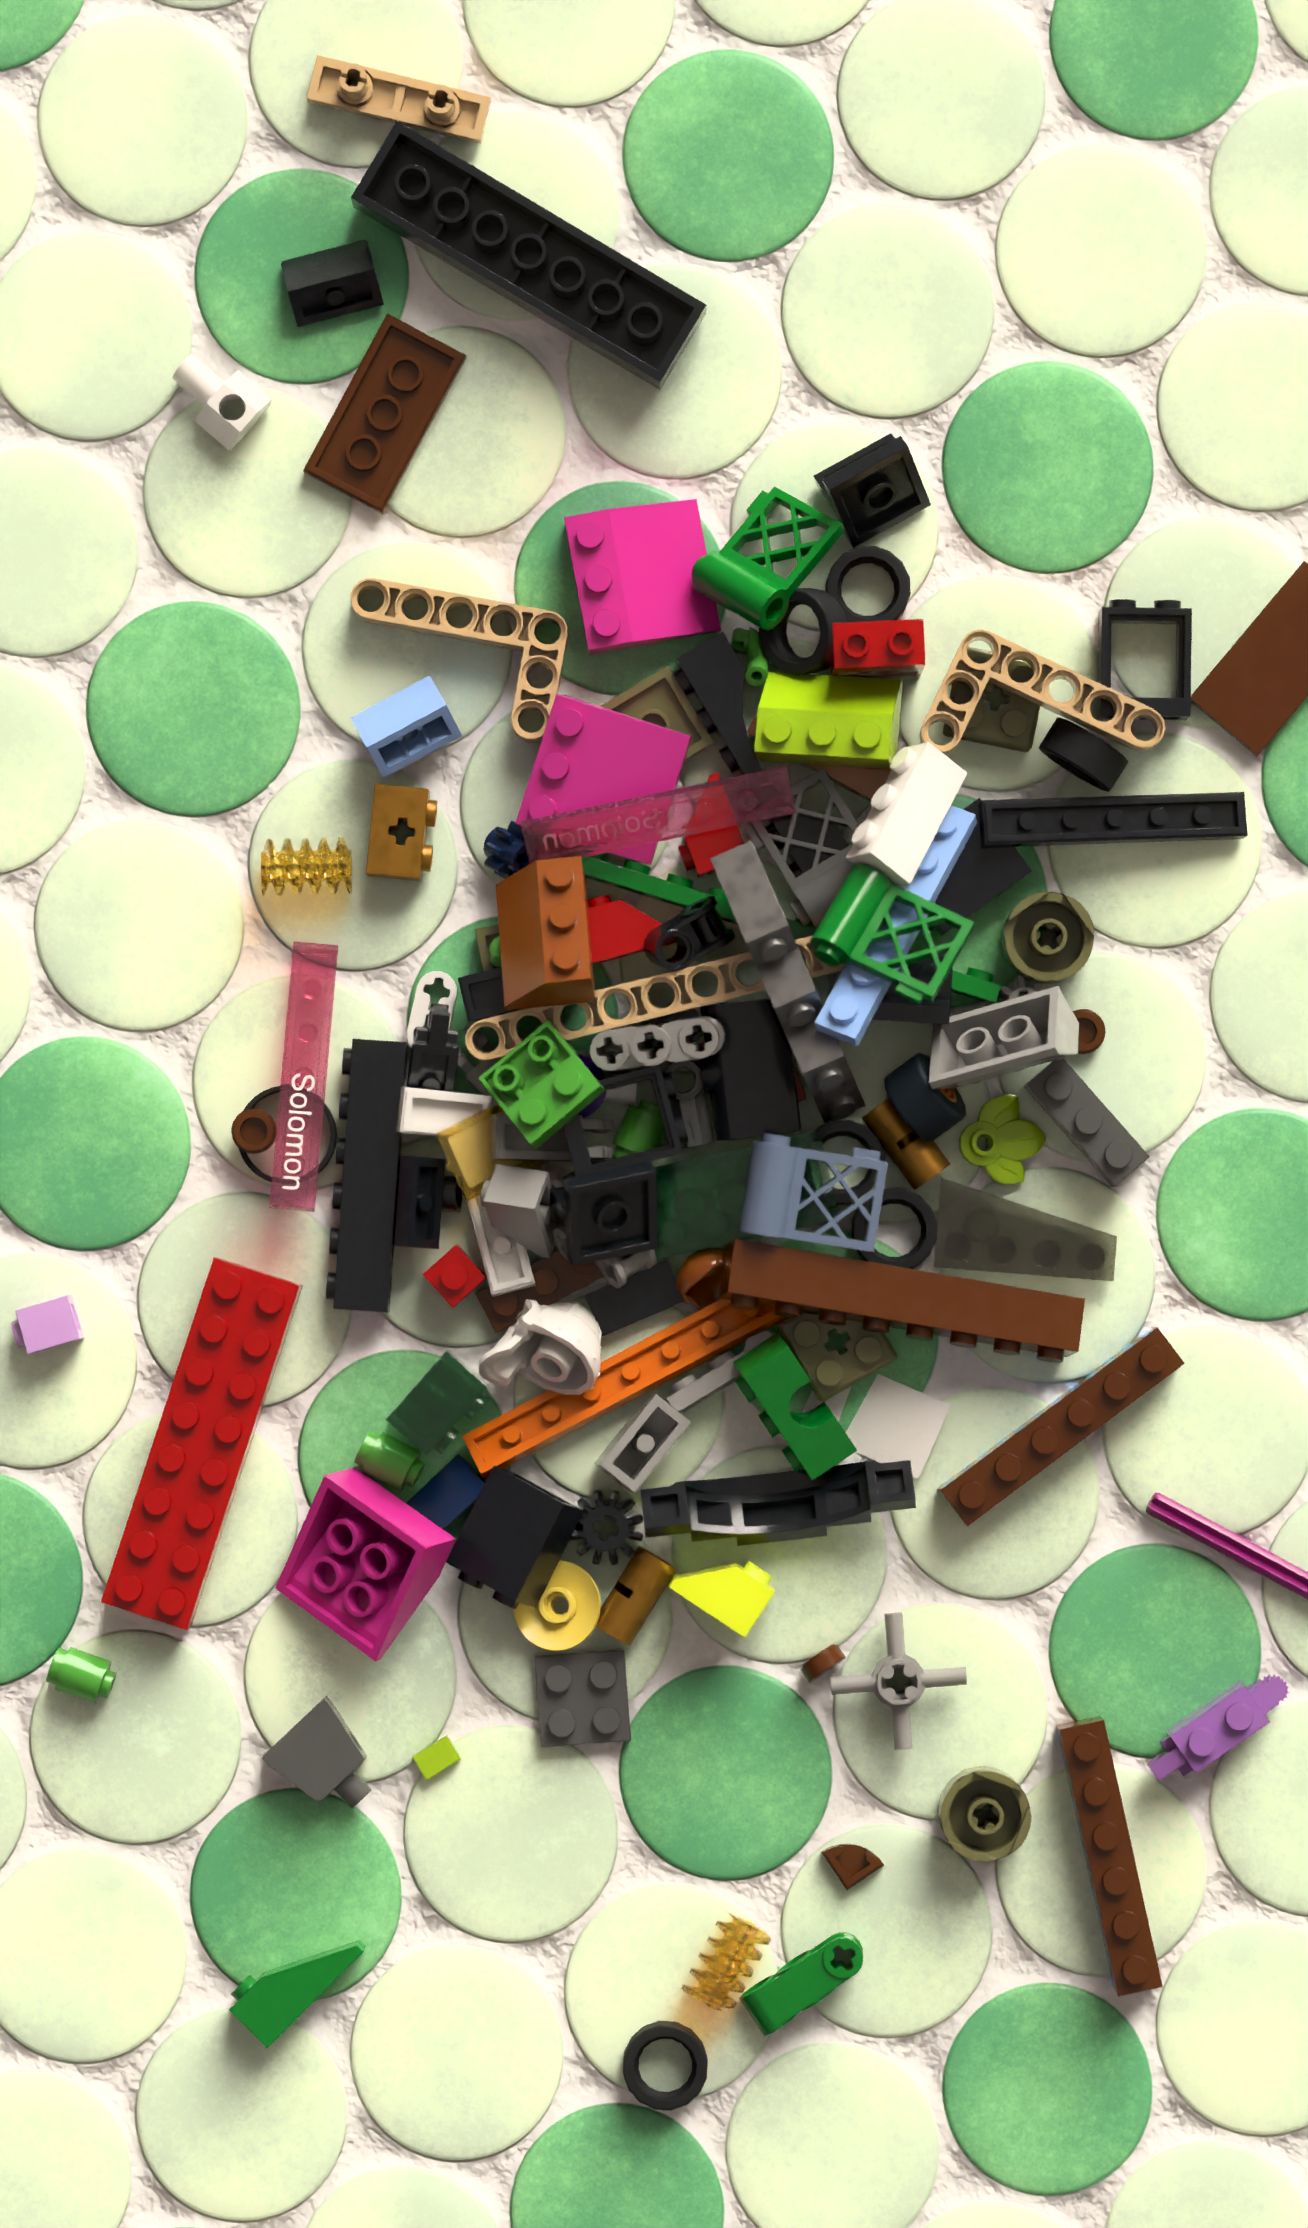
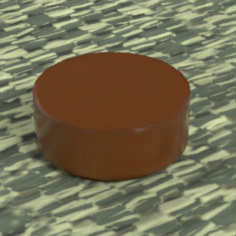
M1079 1009L1073 1011L1079 1022L1078 1054L1091 1053L1098 1049L1104 1041V1022L1098 1014L1091 1010Z
M254 1108L247 1109L234 1119L231 1135L236 1146L242 1151L250 1154H259L267 1151L274 1144L277 1138V1125L273 1117L267 1112Z
M832 1644L803 1664L800 1671L807 1681L811 1683L842 1662L846 1656L838 1645Z

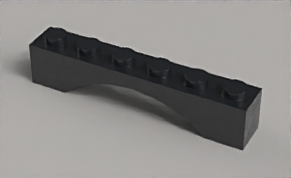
M722 631L676 658L679 670L674 672L673 675L685 695L688 696L694 693L702 708L696 711L707 732L712 734L716 731L725 747L718 751L729 771L734 773L739 770L746 781L747 786L741 790L753 810L782 792L775 787L761 768L749 743L743 718L742 691L745 668ZM791 800L785 803V805L795 807ZM776 809L766 814L770 824L765 829L770 834L787 838L793 814ZM798 815L792 839L818 845L824 821ZM829 823L823 847L840 851L847 848L849 845L838 826ZM774 842L778 850L785 846V844ZM790 846L789 856L793 863L788 865L795 878L812 868L816 854L815 851ZM821 853L819 864L832 855Z

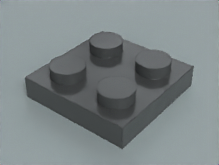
M624 1649L534 1657L541 1747L631 1741Z

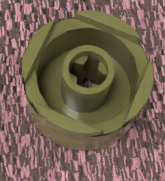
M1039 892L1023 899L1009 913L1001 931V947L1007 963L1019 976L1036 984L1039 982L1042 984L1058 983L1077 973L1088 961L1094 943V926L1086 909L1074 898L1057 892ZM1043 927L1047 932L1054 929L1057 932L1058 936L1054 939L1055 949L1052 950L1048 945L1039 946L1037 940L1041 934L1038 928Z
M979 1766L959 1772L943 1789L938 1804L939 1824L947 1841L959 1854L974 1861L990 1862L1006 1857L1023 1844L1029 1833L1031 1812L1024 1791L1009 1774L993 1767ZM985 1803H989L991 1811L996 1815L993 1820L985 1819L983 1825L978 1824V1818L973 1813L976 1807L983 1808Z

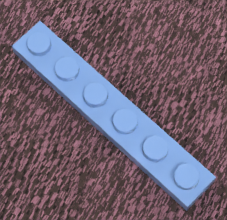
M951 805L911 883L899 887L935 903L977 825L976 814ZM896 901L889 913L893 927L918 921L914 908L899 901ZM885 922L880 931L887 930ZM919 931L897 937L903 956L907 955ZM891 939L872 944L866 956L880 963L897 958ZM851 963L846 964L814 1022L816 1030L857 1047L888 991L891 982Z

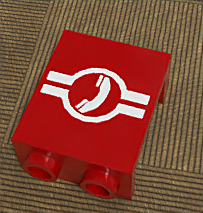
M923 619L832 623L834 661L831 666L832 676L868 678L921 676L925 667Z

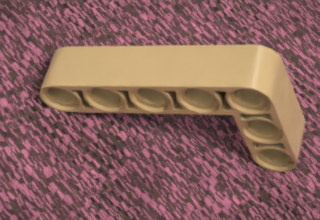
M375 578L361 580L353 587L351 605L356 615L367 623L523 651L511 714V724L516 736L520 740L527 743L542 741L555 696L559 692L568 643V628L565 620L558 613ZM368 590L381 592L384 595L382 607L374 612L364 611L359 606V600L364 592ZM412 598H420L428 603L426 615L419 620L408 619L403 614L405 603ZM456 606L467 607L472 612L471 622L463 628L452 627L447 621L448 613L452 608ZM501 614L511 615L517 622L515 631L508 636L496 635L491 629L492 621L496 616ZM545 622L556 624L561 630L559 639L552 644L540 643L535 637L536 629L540 624ZM536 666L547 667L553 674L551 683L542 689L532 687L527 681V675L532 668ZM536 710L544 716L545 722L539 731L528 733L519 726L520 716L525 711Z
M981 629L970 632L962 640L919 734L921 743H931L944 755L952 752L958 745L988 682L1139 752L1148 751L1159 743L1164 735L1165 724L1160 713L1153 708L990 631ZM983 641L988 644L992 652L991 659L981 664L970 660L967 655V647L970 643ZM1016 660L1027 662L1032 668L1033 675L1031 680L1025 683H1018L1012 680L1008 674L1009 664ZM1058 679L1069 682L1073 688L1072 699L1062 703L1055 701L1049 694L1050 683ZM958 681L968 684L972 690V699L968 703L961 705L952 702L947 692L950 684ZM1101 698L1108 700L1114 707L1113 718L1106 722L1097 721L1090 713L1092 701ZM1137 718H1146L1151 721L1155 728L1154 737L1149 741L1136 739L1131 732L1132 721ZM943 722L949 725L953 731L952 741L947 745L940 746L934 744L928 736V729L932 724Z

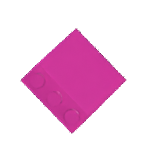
M697 499L613 508L564 517L589 656L721 631L716 602L696 592L692 584L691 573L694 564L700 557L707 555Z
M556 694L516 824L543 833L553 834L555 832L558 838H560L562 830L570 829L574 833L575 843L651 865L692 736L568 695ZM654 806L657 808V813L648 818L646 824L652 825L656 823L657 818H660L658 825L654 827L644 826L643 819L654 812L653 808H648L641 814L644 807ZM617 813L620 814L624 833L620 831ZM635 815L639 818L640 827L637 830L630 831L626 828L625 819L628 816ZM633 817L628 819V826L631 829L637 827V821ZM607 820L613 821L616 824V833L611 836L604 835L601 829L603 822ZM610 822L604 825L606 833L611 834L614 831L613 824ZM595 823H597L600 838H597L595 827L590 826L589 833L591 840H588L586 830L584 828H581L579 832L582 842H579L577 836V828L579 826L586 827L589 824L595 825ZM565 831L562 834V838L571 841L572 835L570 832Z
M356 1467L331 1473L323 1477L275 1589L371 1659L378 1661L384 1656L439 1578L456 1538Z

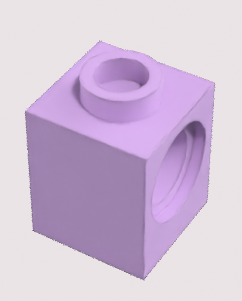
M66 1295L16 1310L15 1313L18 1320L11 1322L18 1347L26 1346L28 1354L84 1338L72 1295Z

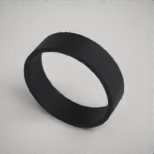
M292 1086L269 1088L256 1095L246 1105L244 1110L253 1109L262 1099L274 1093L292 1091L312 1098L327 1116L331 1133L328 1151L322 1162L313 1171L297 1179L299 1183H303L318 1175L328 1165L334 1154L337 1142V1129L334 1117L327 1105L310 1091L305 1089L297 1091ZM238 1148L246 1165L262 1179L282 1185L297 1184V1181L294 1179H277L263 1173L253 1164L247 1152Z

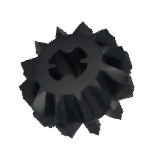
M599 1489L593 1492L597 1505L594 1508L584 1498H580L577 1502L587 1515L586 1517L581 1516L578 1524L583 1525V1529L574 1530L570 1540L585 1537L587 1541L579 1546L577 1553L579 1556H583L591 1546L594 1547L596 1551L593 1555L592 1563L595 1565L600 1564L602 1551H608L611 1565H617L618 1555L615 1550L616 1548L620 1547L629 1557L634 1554L633 1548L625 1542L626 1537L634 1541H642L643 1534L639 1531L628 1530L630 1525L642 1523L643 1516L637 1514L626 1517L625 1514L634 1507L635 1501L629 1499L621 1508H618L616 1506L620 1493L618 1490L612 1491L609 1504H603V1495ZM605 1515H610L615 1518L613 1525H619V1531L617 1534L610 1533L607 1540L601 1539L597 1536L599 1530H593L594 1521H602Z

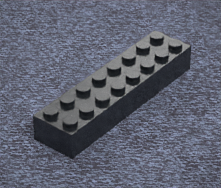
M396 121L351 196L353 207L659 390H661L706 315L705 303L399 121Z

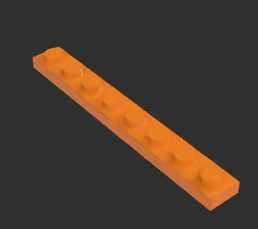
M720 1299L602 1361L600 1376L593 1385V1389L581 1395H564L548 1390L464 1434L462 1438L481 1475L485 1479L489 1476L494 1465L503 1469L746 1341L749 1337L757 1335L758 1332L761 1333L782 1322L788 1317L774 1314L775 1308L758 1305L755 1311L741 1310L731 1307V1300Z

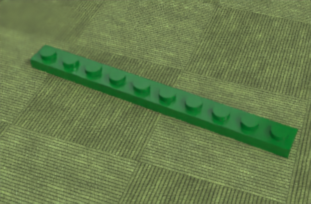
M582 847L581 853L570 852L569 857L582 856L586 878L682 908H686L703 898L715 896L718 902L715 908L721 919L738 925L723 889L711 887L709 894L692 889L694 881L670 873H668L666 880L649 875L650 867L629 860H625L623 867L606 862L608 854L588 847ZM797 917L795 921L785 918L795 940L814 935L816 932L811 923L803 927ZM968 967L966 974L954 970L952 972L951 992L988 1004L996 1003L1001 985L992 983L993 974Z

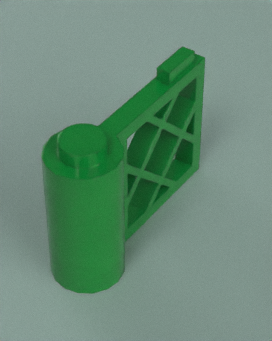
M775 486L769 493L762 490L746 509L749 517L719 552H711L706 556L700 557L694 564L691 573L693 589L696 592L763 630H770L780 623L788 609L790 596L845 532L843 524ZM778 504L791 510L792 520L768 525L767 517ZM820 526L826 530L819 540L802 544L800 530ZM793 532L795 546L771 551L769 537ZM763 539L764 553L747 557L738 553L746 542ZM797 558V566L786 579L774 573V562Z
M858 863L853 865L810 942L815 949V956L825 964L838 966L839 963H851L897 985L895 989L896 994L920 1005L923 998L933 1002L973 931L974 922L893 884L887 876L877 869ZM896 901H899L914 908L918 921L893 927L889 913ZM923 913L931 917L924 918ZM885 922L887 930L880 931ZM945 923L959 930L953 942L934 947L928 928ZM922 930L928 949L903 956L897 937ZM891 939L897 958L880 963L866 956L872 944ZM946 954L940 964L938 956ZM931 958L936 973L930 984L926 985L910 976L907 965ZM899 967H900L902 973L899 972V971H897V970H895V968H899Z

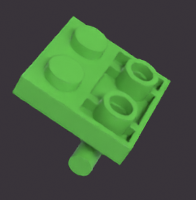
M548 1020L478 1078L535 1149L605 1091L578 1057V1052L562 1037Z

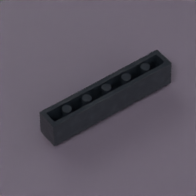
M352 1039V1048H344L342 1075H350L349 1093H341L339 1102V1120H347L346 1138L338 1137L336 1145V1164L344 1166L342 1183L334 1182L332 1208L340 1210L339 1228L331 1227L329 1254L337 1255L336 1273L328 1272L326 1299H334L333 1309L390 1312L402 1133L396 1130L401 1087H406L409 1045L407 1042Z

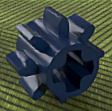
M514 821L510 822L508 829L497 826L485 839L483 850L488 858L485 860L484 865L494 870V873L502 878H508L514 872H518L538 859V849L534 845L538 840L537 836L527 832V828L516 824Z

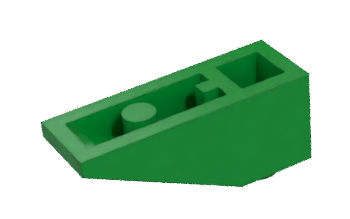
M358 1940L266 1971L257 1980L249 1975L231 1993L236 2001L231 2005L229 2011L268 2048L364 1952L366 1946Z

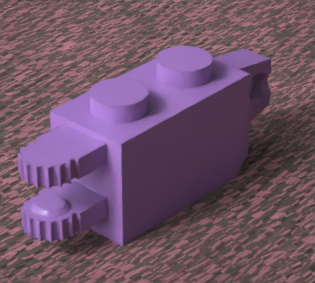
M1268 1674L1267 1677L1264 1676L1263 1680L1259 1679L1247 1688L1242 1682H1236L1171 1727L1166 1732L1168 1736L1160 1741L1165 1751L1149 1761L1147 1766L1158 1781L1176 1769H1179L1183 1776L1191 1771L1199 1772L1270 1723L1265 1714L1278 1706L1279 1702L1283 1701L1284 1698H1287L1286 1695L1289 1693L1287 1691L1289 1687L1286 1686L1287 1682H1284L1283 1678L1280 1679V1676H1275V1674L1272 1676Z

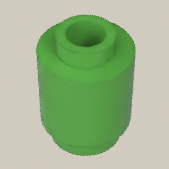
M643 1100L640 1101L638 1108L629 1104L612 1143L616 1145L613 1157L619 1158L660 1147L665 1132L657 1106Z
M370 1431L355 1458V1463L363 1467L362 1472L400 1492L405 1485L414 1487L425 1466V1463L419 1461L421 1451L385 1432L379 1435Z
M58 1647L51 1662L46 1681L55 1684V1690L96 1704L100 1696L108 1698L117 1673L110 1671L111 1661L73 1647H70L69 1650Z

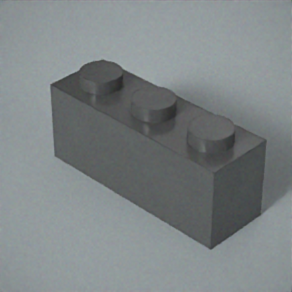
M1065 1059L1051 1061L1023 1086L1111 1187L1119 1185L1150 1157Z

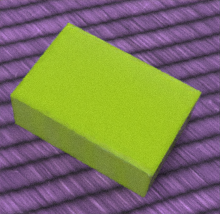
M446 1735L413 1755L412 1758L425 1779L428 1780L460 1760L461 1756L449 1736Z

